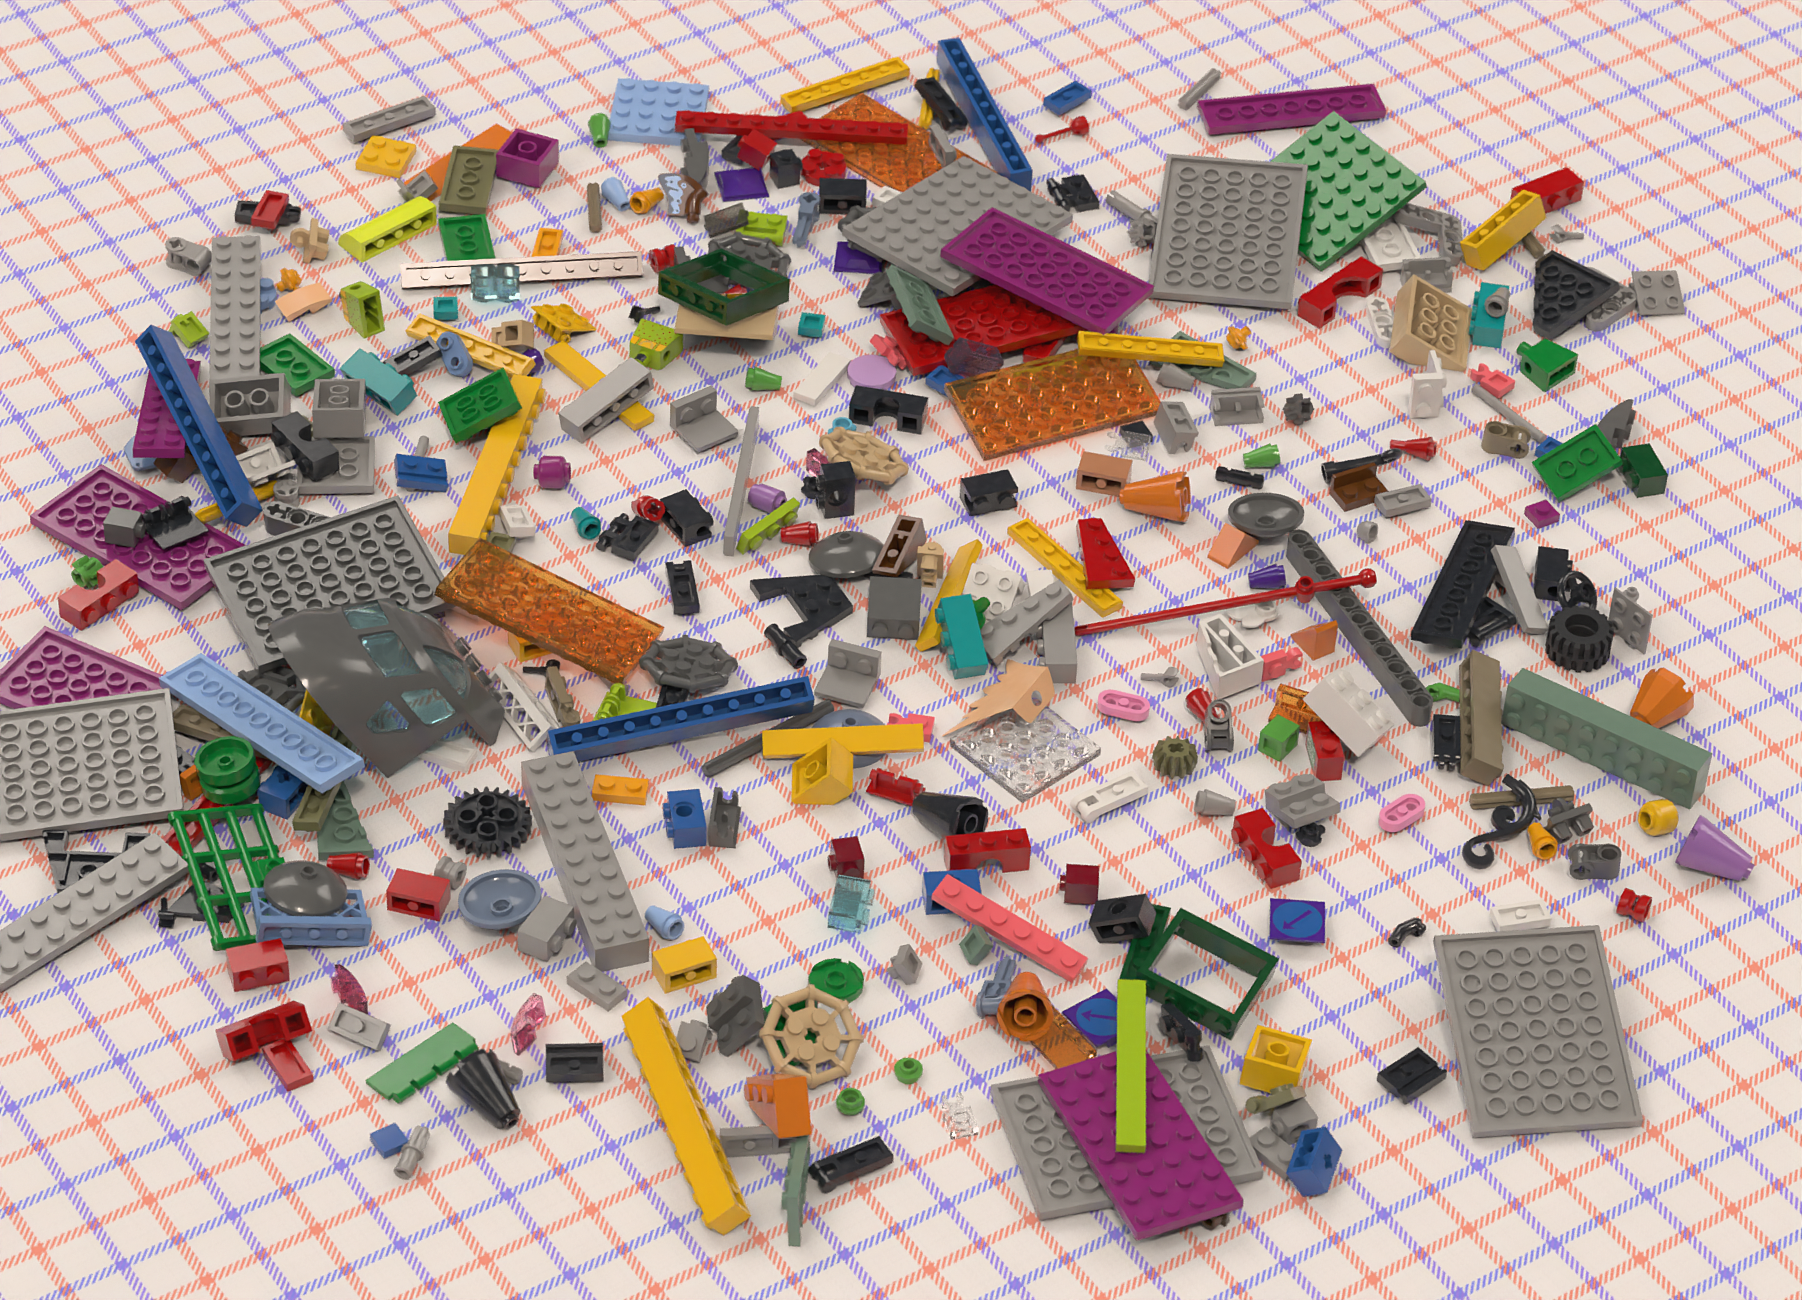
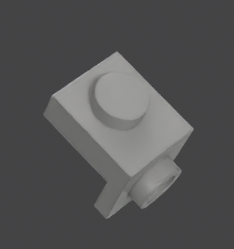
M425 170L407 185L400 178L396 181L401 188L398 192L406 202L418 196L427 198L438 189L433 179Z
M691 1020L690 1023L681 1021L676 1039L684 1058L700 1063L707 1040H711L713 1034L707 1028V1024L697 1020Z

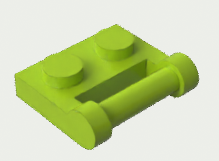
M741 211L736 232L762 239L768 237L772 239V243H775V246H783L788 216Z

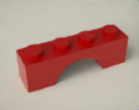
M1362 256L1350 262L1346 267L1333 273L1331 277L1322 283H1318L1316 287L1300 296L1297 316L1318 329L1322 328L1335 319L1337 298L1343 296L1366 298L1380 289L1383 268Z

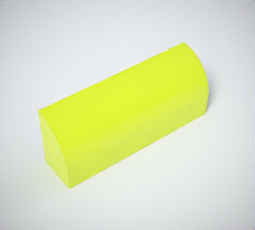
M415 197L342 234L339 237L338 245L363 263L437 225L436 205L425 197Z

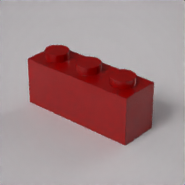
M1568 167L1513 187L1510 200L1522 190L1538 194L1541 197L1545 214L1580 201L1582 199L1584 181Z

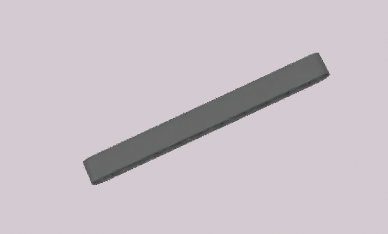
M1297 529L1289 533L1286 557L1300 577L1309 576L1313 579L1314 583L1342 578L1307 531ZM1345 587L1315 593L1314 596L1332 620L1337 621L1340 631L1407 721L1418 727L1428 725L1433 706L1431 694L1351 588Z

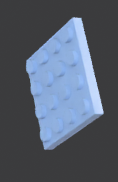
M618 78L607 140L681 146L684 132H675L677 111L684 110L706 112L709 85ZM695 133L697 141L700 142L702 133Z

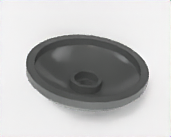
M1253 493L1234 500L1228 508V518L1237 529L1256 537L1272 538L1288 534L1299 527L1304 520V509L1298 501L1285 495Z
M841 531L818 541L809 552V563L813 570L824 576L834 578L856 577L872 571L884 545L880 540L867 533Z
M306 860L289 861L274 867L267 873L263 885L267 900L277 909L293 916H329L339 911L344 906L347 898V886L335 871L323 864Z

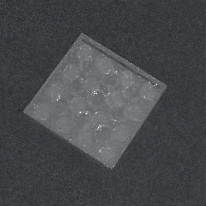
M1031 695L1033 704L1039 706L1041 701ZM1048 706L1044 707L1032 723L1025 721L1012 708L984 718L950 738L951 748L1021 803L1031 799L1101 754L1100 746Z

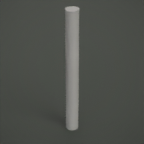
M1475 384L1472 387L1471 391L1516 426H1523L1529 429L1531 437L1536 441L1542 443L1546 440L1545 434L1479 384Z

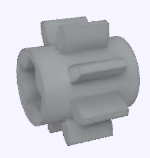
M1141 217L1138 221L1130 222L1132 227L1127 231L1131 238L1130 243L1138 242L1139 247H1145L1147 243L1155 242L1153 239L1156 234L1154 221L1146 222V217Z

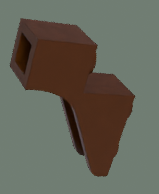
M220 425L235 456L245 453L248 447L241 442L243 438L233 430L227 432ZM188 445L185 458H156L153 462L167 477L181 483L198 467Z

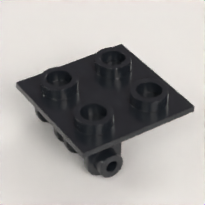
M180 496L172 500V504L167 501L165 506L160 504L157 507L145 510L144 514H142V521L146 525L147 533L162 550L209 532L205 525L190 510L189 507L192 503L188 496Z

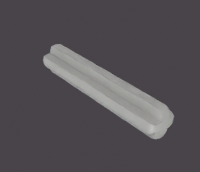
M1215 68L1208 71L1179 98L1178 106L1184 110L1189 109L1221 79V71Z

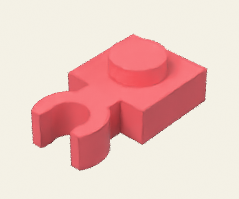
M874 334L869 342L881 355L887 357L893 366L898 365L904 370L907 365L905 359L896 348L898 345L896 341L887 335L884 338Z
M1483 363L1479 364L1478 371L1473 368L1471 369L1470 378L1473 381L1481 382L1480 386L1498 399L1515 387L1514 379L1497 369L1491 372L1489 367Z
M1294 647L1286 653L1281 649L1262 655L1261 658L1264 660L1261 681L1264 682L1283 676L1288 668L1297 669L1301 667L1302 663L1298 660V657H1302L1303 653L1298 647Z
M890 713L887 725L923 723L924 742L930 743L935 717L909 713L908 718H903L899 714Z

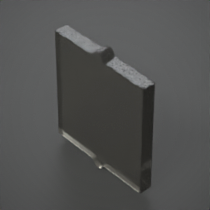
M743 202L705 215L704 220L706 224L704 228L708 230L709 237L713 238L749 225L747 218L749 213L745 210Z

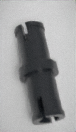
M777 624L769 625L764 631V636L775 646L776 652L780 656H784L794 669L804 666L807 658L795 646L793 638L787 637Z

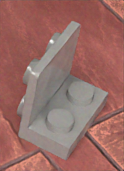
M712 385L670 403V426L697 452L738 436V429L717 410V390Z
M831 639L828 645V665L814 690V695L863 708L881 675L882 652Z

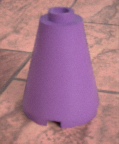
M1701 815L1696 820L1675 861L1680 866L1740 881L1742 877L1748 879L1755 864L1751 863L1752 856Z

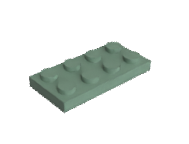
M891 265L886 273L889 277L890 285L894 288L896 298L903 308L902 312L909 321V327L917 333L923 332L935 342L941 341L949 345L954 337L929 283Z

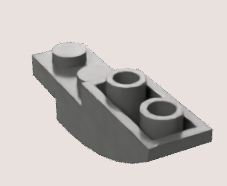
M694 128L684 129V139H681V151L685 153L684 167L680 168V174L693 178L706 189L709 178V148L707 141L698 142Z
M1627 399L1615 406L1597 425L1614 450L1616 448L1622 449L1624 439L1629 440L1636 415V410H1632V399Z

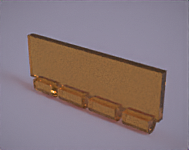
M1054 1006V1019L1049 1027V1031L1039 1039L1030 1041L1055 1069L1095 1058L1097 1055V1051L1069 1024V1021Z

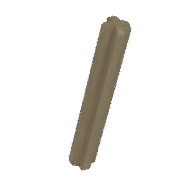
M1570 785L1531 789L1537 804L1552 803L1557 798H1563L1566 802L1574 800V790ZM1511 790L1474 793L1469 798V804L1473 810L1496 808L1500 805L1509 807L1522 806L1520 801L1519 803L1516 802V795Z

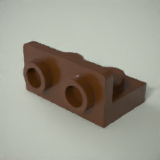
M1373 462L1332 475L1329 494L1341 509L1346 512L1375 503V495L1388 492V490L1376 477L1377 465Z

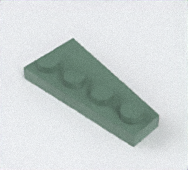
M1179 331L1171 338L1198 341L1182 331ZM1225 355L1223 367L1172 363L1197 380L1225 389L1248 388L1256 381V373ZM1149 361L1150 365L1162 368L1163 363L1170 364L1169 362Z
M344 780L338 789L321 830L317 831L318 861L327 860L330 855L335 856L361 852L369 858H374L373 847L368 842L364 827L361 826L356 808L352 805L351 796Z
M810 1135L797 1136L796 1142H791V1158H788V1175H785V1192H782L781 1200L782 1210H787L789 1246L801 1245L800 1227H803V1204L806 1201V1183H808V1168L811 1156Z

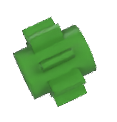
M85 555L72 563L75 569L71 572V576L80 587L87 586L90 589L98 584L97 571L103 568L98 559L95 557L89 559Z

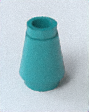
M577 507L572 511L571 517L580 537L594 539L600 534L601 521L583 507Z

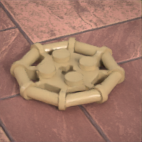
M835 427L833 432L820 437L819 446L825 450L828 462L850 461L858 480H862V478L876 480L890 485L895 482V479L903 477L908 473L909 466L899 455V449L872 436V432L866 431V433L845 430L844 427Z
M808 984L806 988L781 997L775 996L772 999V1007L765 1025L759 1031V1038L763 1039L775 1067L773 1070L776 1073L806 1076L809 1089H816L817 1085L842 1076L848 1077L851 1074V1066L860 1043L864 1042V1035L860 1034L848 1007L850 1003L847 1000L842 1001L815 988V985ZM806 1000V1008L792 1012L788 1007L789 1005ZM814 1000L835 1010L828 1014L824 1009H817L814 1007ZM782 1014L787 1019L785 1027L782 1031H776L775 1027ZM838 1015H840L848 1035L840 1034L834 1020ZM808 1031L817 1035L815 1044L811 1040H805L804 1036L808 1034ZM776 1040H781L787 1056L784 1059ZM840 1043L848 1044L842 1061L835 1056ZM791 1060L804 1063L803 1066L807 1067V1072L788 1063ZM829 1062L833 1066V1068L823 1072H816V1066Z

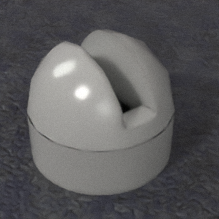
M1363 521L1358 525L1357 535L1362 540L1371 543L1377 537V523Z

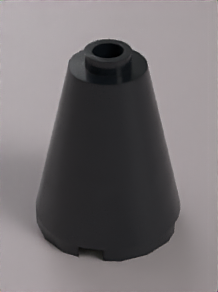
M924 791L916 796L912 803L913 814L944 839L945 836L985 832L988 823V808L984 807V801L977 797Z
M480 1049L469 1054L457 1064L459 1070L454 1075L450 1071L446 1079V1084L450 1091L496 1128L509 1129L519 1121L520 1108L497 1055L492 1049H489L488 1053L484 1049Z

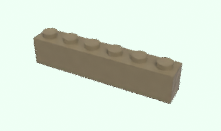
M1472 649L1459 665L1461 775L1489 786L1495 778L1501 776L1504 769V764L1502 763L1504 748L1502 745L1503 727H1501L1503 710L1501 709L1502 691H1500L1502 674L1500 673V661Z

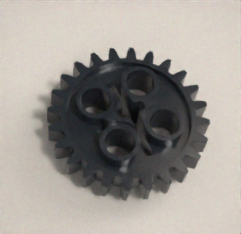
M485 786L483 792H479L477 788H474V794L464 791V798L455 796V803H448V810H444L443 829H445V837H449L450 844L456 843L457 850L465 847L466 855L476 851V857H479L483 852L490 858L492 852H496L500 857L502 856V850L512 853V846L520 848L521 841H527V834H531L532 815H530V807H526L525 800L519 801L518 794L510 797L508 789L503 793H499V787H496L493 792H490L489 788Z

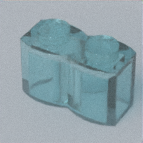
M477 264L471 266V300L482 303L493 300L511 303L520 300V266L512 264L498 266Z
M838 875L828 914V928L861 933L862 926H868L870 909H867V906H873L875 889H871V880Z

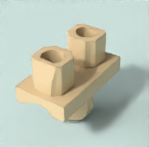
M311 218L309 231L304 228H297L290 233V242L298 248L304 247L303 262L310 264L312 257L325 260L329 247L326 243L330 230L318 227L319 219Z
M928 542L923 546H918L917 576L922 579V587L936 588L937 578L943 579L944 549L936 542Z

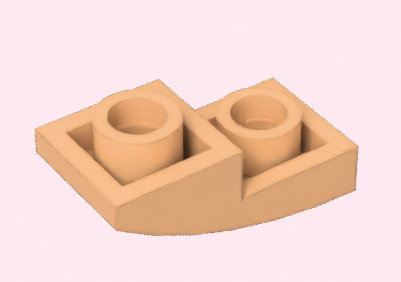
M315 283L292 291L276 300L275 303L288 322H291L307 310L314 314L333 300L321 283Z

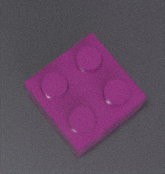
M516 128L496 153L497 177L540 188L559 163V140Z

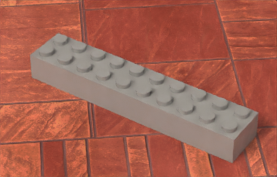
M574 751L522 761L521 778L523 790L569 905L574 906L576 926L592 966L604 972L649 962L648 934Z

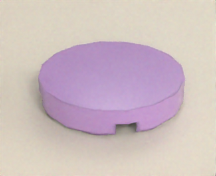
M863 355L849 363L847 377L853 387L858 385L886 390L895 382L896 368L883 356Z

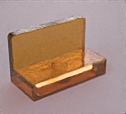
M1280 683L1276 693L1275 706L1269 715L1268 722L1275 716L1280 715L1300 725L1299 732L1307 734L1308 722L1323 720L1303 700L1309 692Z

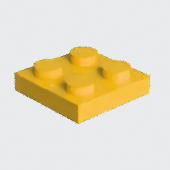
M372 135L356 160V170L401 178L416 153V144Z

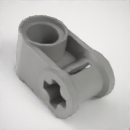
M172 237L165 242V248L168 251L166 265L171 269H177L192 276H199L211 262L212 252L204 245H198L180 237Z

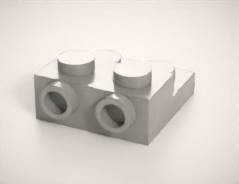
M1312 774L1296 775L1291 781L1275 783L1264 790L1266 809L1294 829L1340 813V803L1325 793V783Z

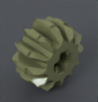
M1167 736L1165 740H1158L1152 755L1155 770L1160 771L1162 776L1170 775L1172 779L1175 776L1183 779L1186 774L1192 775L1198 763L1195 744H1190L1188 738L1181 740L1179 736L1174 739Z

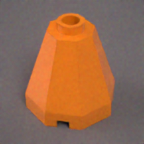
M1664 667L1659 668L1656 672L1655 669H1651L1643 679L1630 711V716L1660 728L1687 715L1694 708V694L1690 689L1687 692L1685 691L1683 686L1686 683L1673 672Z

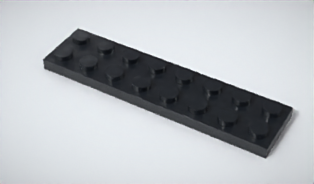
M1465 520L1411 631V640L1424 644H1436L1448 648L1462 649L1497 575L1498 567L1491 549L1495 545L1510 546L1515 537L1514 527Z

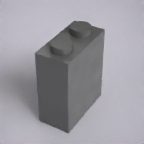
M870 576L867 637L918 639L922 579Z

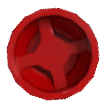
M674 244L667 245L661 250L658 248L649 250V262L655 273L674 266V247H676Z
M1625 888L1618 902L1616 913L1623 916L1631 915L1634 917V920L1643 923L1649 913L1652 897L1644 894L1639 896L1635 894V891Z

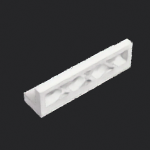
M500 662L489 674L492 683L489 684L490 687L498 678L501 679L500 690L498 691L503 697L500 703L505 709V719L526 746L535 752L546 740L548 730L561 727L515 670ZM506 695H513V703L510 707H505ZM519 711H526L525 722L523 723L517 722ZM531 727H539L541 731L531 740Z

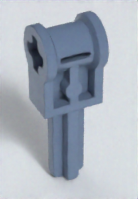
M806 192L799 196L798 223L792 239V243L796 244L798 248L806 244L809 232H812L814 223L820 218V214L817 211L820 197L813 192Z
M1005 956L1000 961L994 979L985 980L981 992L977 994L976 1010L979 1017H985L986 1014H997L999 1003L1012 983L1011 979L1016 968V961L1011 960L1010 956Z

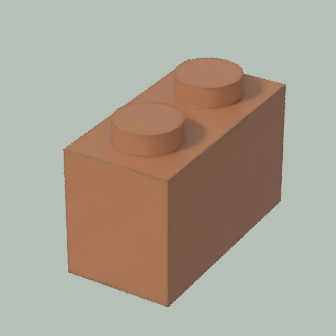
M1083 451L1077 469L1076 489L1120 497V490L1124 489L1125 484L1130 483L1133 460Z

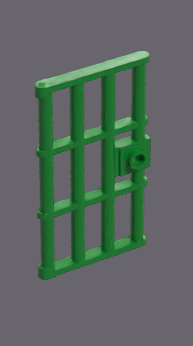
M261 803L172 811L167 815L169 824L174 827L183 853L182 858L188 863V870L198 896L196 901L198 907L202 908L212 937L210 942L214 951H223L228 948L256 943V935H251L240 903L251 902L250 891L236 893L225 861L241 860L250 888H262L267 873L274 867L285 863L284 857L278 856L279 848L277 845H274L263 814L264 807ZM253 816L263 846H247L237 817ZM226 818L236 846L235 849L221 850L211 823L212 819ZM184 822H200L209 851L194 853ZM265 856H267V858H268V859H260V860H257V861H253V860H252V858H255V857H265ZM214 862L225 894L209 896L198 863ZM259 898L260 900L268 904L267 898ZM229 905L239 933L238 937H223L213 906Z

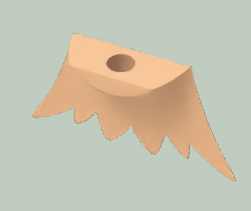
M1007 659V673L997 676L1001 682L983 688V692L987 696L968 706L977 709L964 715L962 718L967 719L942 736L1012 708L1025 721L1032 723L1055 696L1054 685L1048 666L1025 665ZM1035 690L1042 697V702L1039 706H1035L1031 699L1032 692Z

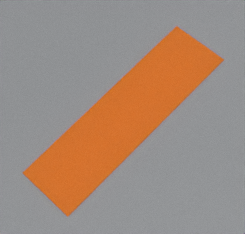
M496 123L461 146L499 150L513 132ZM452 152L424 169L438 187L435 192L426 198L429 201L441 195ZM421 172L406 180L404 183L407 185Z

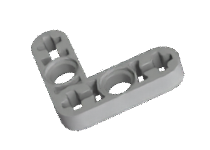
M1409 203L1393 214L1394 219L1400 224L1437 233L1440 257H1450L1451 266H1456L1460 263L1463 257L1460 242L1463 240L1461 222L1457 217Z
M1588 267V268H1590V269H1592V270H1594V271H1596V272H1598V273H1600V274H1602V275H1604V276H1606V277H1608V278H1610V279L1616 281L1615 279L1609 277L1608 275L1604 274L1603 272L1599 271L1598 269L1593 268V267ZM1618 282L1620 291L1586 314L1585 327L1595 332L1602 331L1634 310L1637 303L1635 291Z

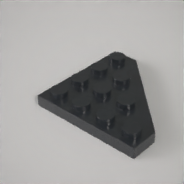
M1551 250L1535 262L1534 332L1552 340L1620 291L1619 283Z

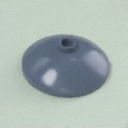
M842 709L828 713L818 719L812 728L885 724L877 717L865 711ZM886 753L853 755V769L872 765L879 761Z
M511 869L493 870L473 878L462 888L458 897V906L463 918L475 926L491 930L507 929L523 923L542 899L539 883L525 872Z

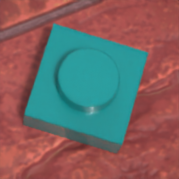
M458 296L433 297L434 319H458Z
M802 312L798 325V335L822 338L826 315Z

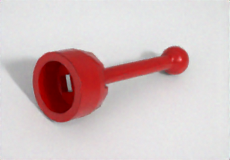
M1084 115L1076 117L1072 120L1070 127L1045 135L1037 134L1035 141L1042 143L1044 139L1070 131L1076 135L1089 133L1088 121Z

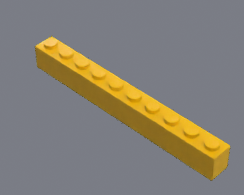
M513 374L511 383L522 409L518 410L511 417L499 420L492 426L448 532L449 553L478 557L489 536V531H493L495 515L500 514L502 498L506 499L508 483H512L514 479V468L520 464L521 451H525L527 446V436L532 434L534 419L539 417L540 404L545 402L546 389H543L542 378Z
M647 997L621 1016L626 1026L623 1030L627 1038L633 1043L632 1052L634 1056L641 1062V1074L651 1087L649 1093L658 1103V1115L668 1127L666 1134L670 1141L675 1144L677 1149L674 1152L675 1156L685 1168L683 1175L694 1190L692 1197L702 1209L701 1219L710 1230L714 1228L724 1236L751 1217V1214L666 1013L661 1006Z

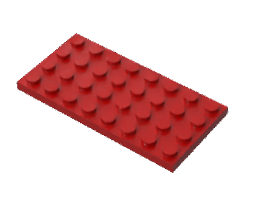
M998 285L937 299L938 305L954 337L949 345L941 341L935 342L923 332L917 333L912 330L902 309L880 314V323L888 336L898 344L896 348L905 359L906 365L913 376L934 371L940 365L949 368L954 365L969 363L977 359L992 357L1000 353L1015 351L1046 341L1061 339L1077 334L1079 331H1089Z

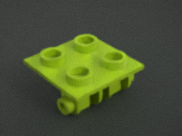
M617 682L611 686L610 692L607 691L593 721L656 708L657 703L626 696L625 686Z

